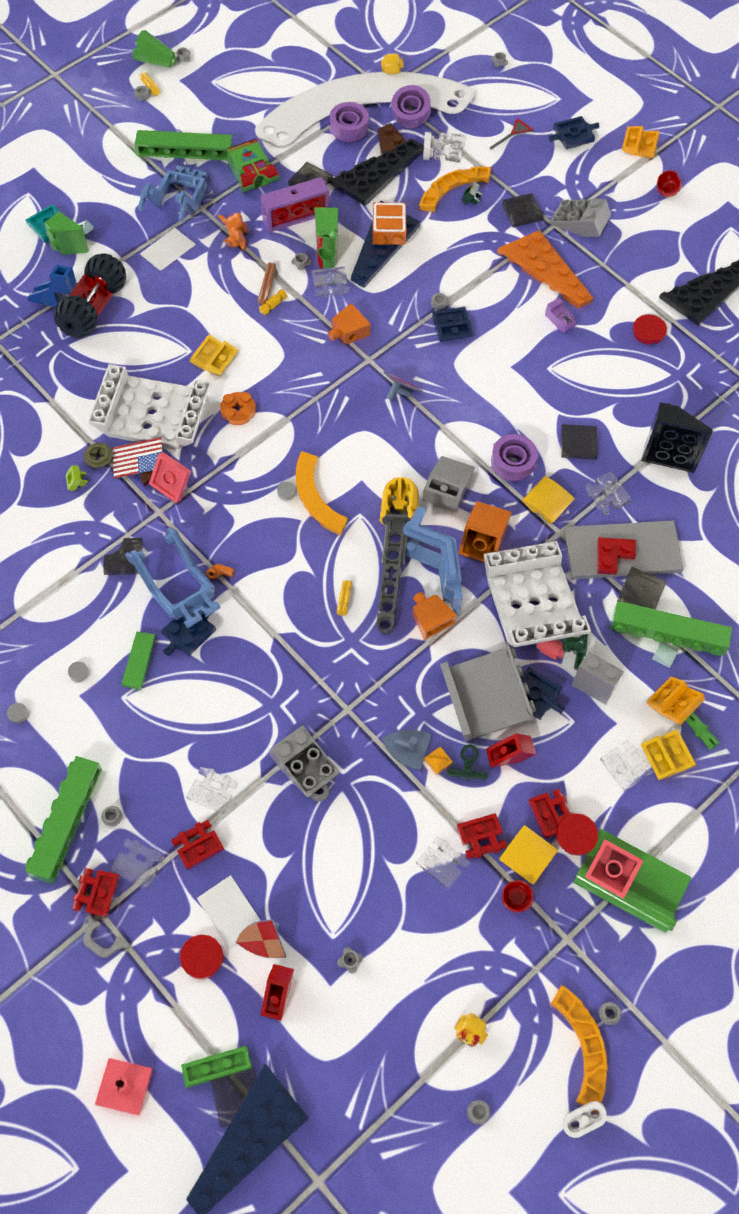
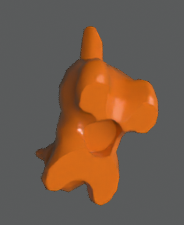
M236 212L234 215L228 216L227 219L223 215H218L217 217L226 225L229 232V237L224 240L225 243H228L227 247L237 248L240 245L241 249L245 250L246 240L243 234L248 233V226L243 221L242 215Z

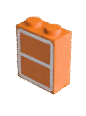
M373 202V244L406 245V203Z

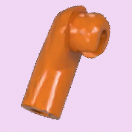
M216 564L206 571V576L212 580L222 575L232 578L235 569Z

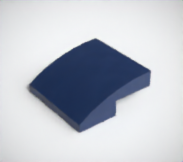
M466 306L432 312L439 342L473 337Z

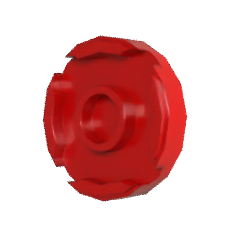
M645 314L635 320L632 331L634 332V337L639 342L648 345L651 343L658 344L666 336L667 325L660 317L653 314Z
M574 813L560 821L556 828V839L558 845L568 854L581 856L595 848L598 841V830L595 823L589 817Z
M200 934L191 937L185 942L180 952L181 967L194 979L204 980L212 977L223 964L224 954L222 947L210 935Z

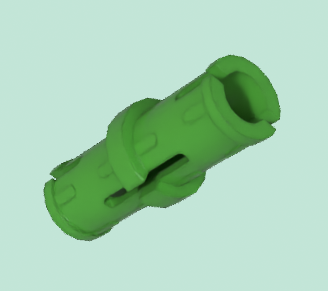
M694 712L685 720L695 732L694 735L697 738L699 737L710 751L714 749V746L719 745L720 742L708 730L709 727L704 725Z

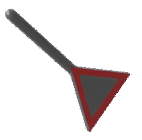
M517 118L511 133L489 149L492 150L513 135L533 132L534 130Z

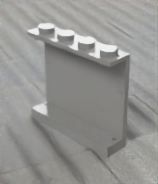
M505 642V649L449 667L448 662L440 664L465 741L534 719L533 712L536 711L532 700L528 701L527 694H530L526 682L522 683L520 677L523 676L520 664H515L514 659L517 658L514 647L510 648L508 642Z

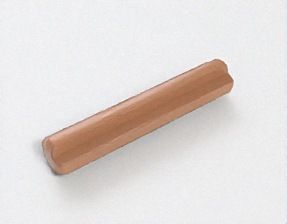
M269 262L267 264L258 296V303L260 305L268 300L276 271L275 263Z

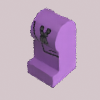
M560 298L547 304L545 316L561 332L564 333L576 326L575 317L563 306V301Z

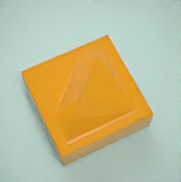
M441 747L424 758V761L436 775L453 763Z

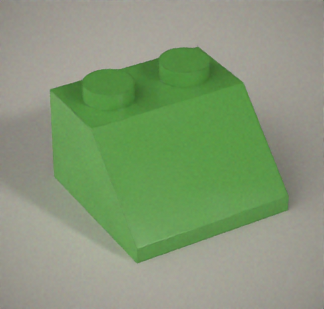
M57 212L45 222L46 233L53 250L59 251L63 255L87 253L89 251L83 227L61 212Z

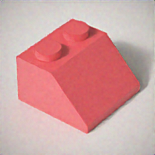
M604 840L585 878L624 899L643 860Z

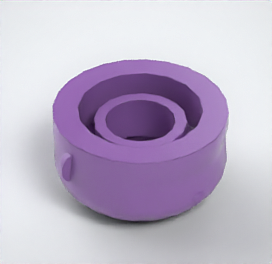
M408 85L395 92L391 106L393 117L399 125L405 128H417L428 120L431 113V101L427 91L420 86ZM408 107H416V108H417V109L414 110V111H407V110H406Z
M343 102L332 108L330 112V131L335 138L342 142L352 143L361 140L367 134L369 113L364 106L355 102Z
M505 435L493 444L492 468L500 478L507 481L524 480L537 469V448L529 438L523 435ZM514 457L519 459L520 462L513 463L507 458Z

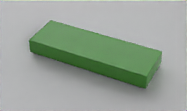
M136 631L121 683L122 687L142 690L156 639L155 634Z
M246 1045L181 1064L185 1087L190 1088L251 1070L252 1065Z

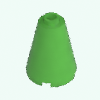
M142 30L135 41L137 44L136 49L133 48L132 53L134 60L168 68L176 64L177 57H175V52L148 31Z

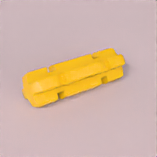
M146 72L140 73V80L149 88L152 95H159L160 89Z
M280 289L259 307L260 313L263 315L268 314L269 310L274 309L281 301L287 298V293Z
M350 580L342 581L337 606V615L340 616L347 615L352 589V581Z

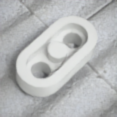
M425 132L423 160H430V157H433L434 147L430 146H434V136H431V132Z
M592 1101L579 1107L565 1116L563 1121L564 1131L573 1138H578L591 1132L605 1123L607 1118L606 1109L603 1104L597 1101ZM596 1109L600 1114L594 1117L591 1115V1111ZM577 1120L579 1122V1126L573 1127L571 1125V1121Z

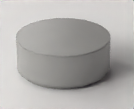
M138 86L135 88L134 94L137 100L145 101L150 98L148 87Z
M436 293L432 296L431 306L434 309L443 310L447 307L448 297L445 294Z
M287 481L280 483L277 487L279 498L282 500L294 498L296 494L294 484Z
M78 661L69 666L68 675L72 681L82 682L88 677L89 670L85 663Z
M14 703L7 710L9 720L15 724L23 723L29 715L26 706L22 703Z
M482 1100L473 1101L467 1108L468 1119L476 1125H482L487 1122L490 1117L488 1104Z

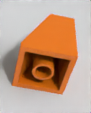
M476 501L465 525L458 554L485 563L484 554L499 551L512 512Z

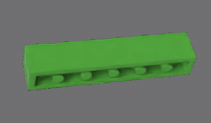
M137 130L135 138L137 156L228 161L227 148L233 146L232 135Z
M617 601L614 607L610 629L618 633H629L638 638L646 637L656 642L671 643L677 647H689L694 651H706L716 656H724L729 649L732 627L621 601Z
M75 756L74 761L70 762L67 769L68 775L60 784L58 798L52 802L51 814L43 823L41 837H38L35 841L34 853L26 862L25 872L30 877L54 884L102 771L98 762Z

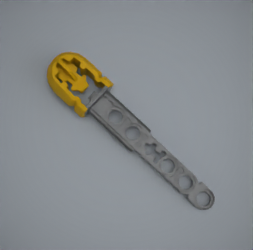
M396 477L388 481L382 496L380 522L386 527L381 560L383 573L378 606L380 613L377 614V628L384 635L392 633L395 628L401 568L405 564L408 537L404 535L403 529L405 524L411 521L418 508L419 501L417 486L411 479L406 477ZM405 497H408L409 505L408 502L405 501ZM395 506V510L403 511L404 507L407 506L408 515L391 514L390 507ZM399 535L401 539L398 542H392L391 537ZM397 552L399 556L396 559H390L389 554ZM391 570L395 571L392 576L393 581L390 580L389 576ZM393 586L395 591L387 594L385 593V588ZM385 604H392V610L386 612L382 609ZM389 621L391 626L388 629H382L380 627L381 623Z

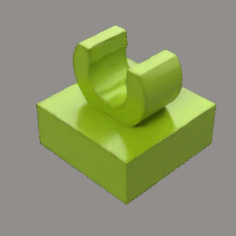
M71 465L65 475L69 491H75L78 486L84 487L88 482L81 479L85 477L86 472L80 471L79 466Z

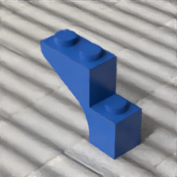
M57 264L49 274L50 281L36 285L34 291L29 294L28 301L56 307L57 303L66 297V294L70 295L77 285L73 268Z

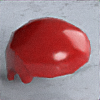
M668 170L658 176L657 190L662 196L670 198L677 195L681 190V179L678 177L677 172Z
M515 880L510 881L503 888L501 898L504 906L509 911L522 913L532 906L534 894L526 882Z

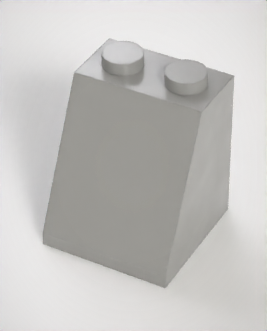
M588 651L576 672L572 686L606 705L625 672Z

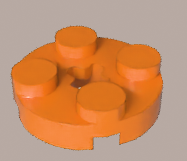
M247 392L225 394L220 404L221 416L232 425H244L249 422L252 416H255V402ZM240 406L242 408H240V411H236L235 407Z

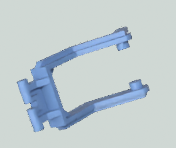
M179 165L176 166V171L168 170L158 189L150 183H146L143 186L138 211L143 212L146 199L156 207H160L170 185L176 183L196 189L192 198L184 191H181L180 194L177 193L175 196V202H178L181 206L179 221L183 222L186 212L193 216L194 212L197 211L208 188L205 179L208 178V172L196 169L191 172V168Z
M418 507L411 521H408L403 529L404 535L412 538L411 541H407L405 556L439 570L442 599L444 602L449 601L452 603L453 611L459 616L463 593L456 539L420 525L426 510L423 507ZM424 542L439 548L442 554L422 547L420 543Z
M169 527L167 529L168 534L164 538L169 545L173 543L189 573L201 585L199 591L178 604H171L157 588L145 567L143 560L146 559L143 551L136 552L133 550L131 554L127 552L125 557L135 566L150 594L166 614L175 620L184 617L186 619L184 621L185 626L190 628L202 620V614L207 617L221 607L218 602L212 603L210 600L215 597L214 585L196 566L177 530Z

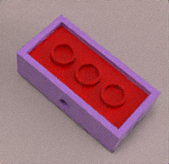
M322 177L260 195L262 219L269 233L315 219V208H330L329 189Z

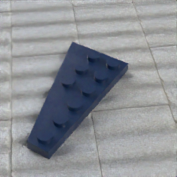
M407 214L406 242L421 224L420 221ZM373 221L351 274V281L363 288L372 281L403 246L373 244Z
M266 1063L186 1197L187 1202L196 1214H207L309 1119Z

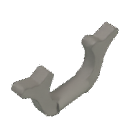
M87 915L88 927L83 937L87 948L101 958H108L118 950L130 948V945L122 942L119 936L116 937L114 944L108 949L102 948L91 939L92 933L101 927V923L94 921L91 915Z

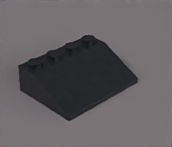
M660 402L644 444L641 461L694 473L713 429L679 406Z

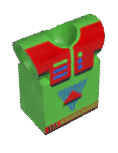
M256 138L227 148L228 165L241 184L242 193L279 181L278 171L269 163Z
M315 208L317 263L320 268L331 270L337 264L338 208Z

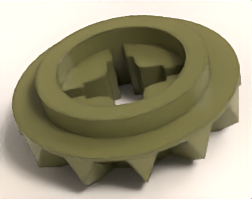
M94 443L86 448L83 457L89 467H94L95 469L97 467L104 468L105 465H110L113 453L108 445ZM101 452L102 457H99V459L96 460L95 456H98V454Z

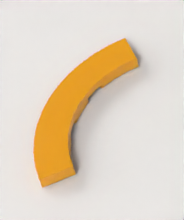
M477 166L465 170L458 169L441 176L423 194L419 210L435 212L441 198L458 186L473 183L474 181L489 183L491 167Z
M301 451L296 466V487L299 498L311 517H314L327 530L341 536L348 518L332 510L322 500L316 489L314 471L318 462V456Z
M561 985L550 1005L566 1018L575 1031L581 1046L584 1063L582 1086L575 1102L581 1106L592 1101L602 1103L607 1078V1055L602 1035L594 1018L581 1000L569 989ZM594 1109L591 1112L596 1115L598 1110Z

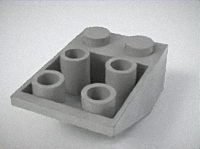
M567 199L561 201L550 224L583 237H599L611 213L606 199Z
M441 456L426 482L422 501L457 512L475 467Z
M303 725L270 749L272 759L307 798L340 774Z

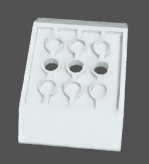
M109 364L88 419V424L108 437L135 442L161 437L162 447L180 449L194 442L212 383L194 379L192 387L133 377L128 376L126 367ZM155 396H161V397H162V398H160L159 400H154V399H153ZM150 410H156V411H157V412L154 413V414H149V413H148ZM146 424L152 425L149 429L143 428Z
M557 541L484 554L488 585L507 642L510 645L519 647L591 633L586 616H580L563 572L561 566L562 553ZM554 597L558 601L552 602L549 598ZM537 601L539 605H533L530 602ZM518 604L521 608L515 609L512 605Z

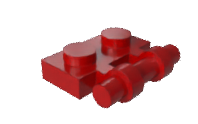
M560 789L552 792L555 797L554 799H550L547 792L528 800L545 839L556 835V828L564 817L573 814V812H570L566 804L567 799L565 795H562ZM555 806H559L563 815L558 816Z
M496 813L456 825L462 846L471 844L472 847L471 850L465 851L467 859L473 857L475 859L481 858L484 854L490 852L493 854L498 853L501 849L507 848L505 840L497 842L496 836L503 833ZM489 840L490 844L479 847L478 841Z
M208 819L202 823L194 824L195 827L186 832L181 831L177 837L171 839L174 847L181 843L184 847L177 850L187 871L225 850L214 830L206 834L205 830L212 827ZM198 834L200 835V838L189 843L188 840Z
M85 868L83 875H80L78 892L74 894L72 900L74 901L72 910L80 912L82 904H87L86 913L107 918L120 876L119 874L98 870L96 878L91 877L93 870ZM88 885L93 886L90 897L85 896Z

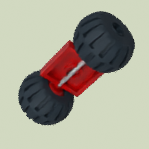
M106 253L96 254L87 261L84 274L69 296L60 300L55 307L54 320L62 332L72 338H83L94 331L98 321L97 317L113 294L120 291L125 285L126 270L121 261H118L113 255Z

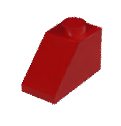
M519 733L486 748L490 767L492 768L519 763L536 755L531 736Z
M273 964L267 978L260 1015L282 1021L295 969Z

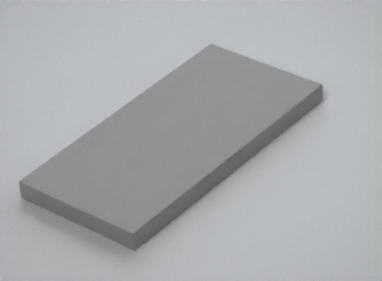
M674 521L564 527L563 532L571 580L682 573L684 570ZM598 537L636 540L635 560L617 558L618 572L616 575L597 574Z

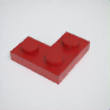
M598 537L597 574L616 575L618 572L617 558L635 560L636 540Z

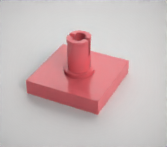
M164 452L159 453L149 485L175 503L181 502L191 470Z
M108 1058L95 1105L140 1116L153 1069Z

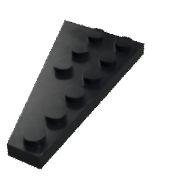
M411 138L396 145V148L389 152L386 150L382 152V155L378 157L373 156L355 165L353 169L347 172L345 170L340 172V175L337 177H329L328 184L366 206L424 151V145Z
M739 260L731 263L728 267L717 269L714 273H707L688 281L686 285L676 286L672 291L662 292L659 298L699 326L739 289Z

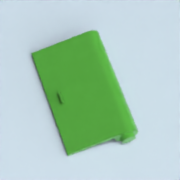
M599 829L596 846L587 853L573 883L667 933L668 930L672 932L677 923V920L674 919V913L692 877L614 835ZM604 840L643 860L624 899L585 878Z

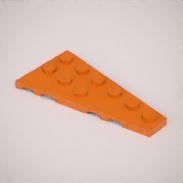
M540 230L497 249L498 254L508 257V261L521 266L524 272L540 283H546L549 289L553 292L556 290L562 294L565 300L578 309L593 302L592 295Z

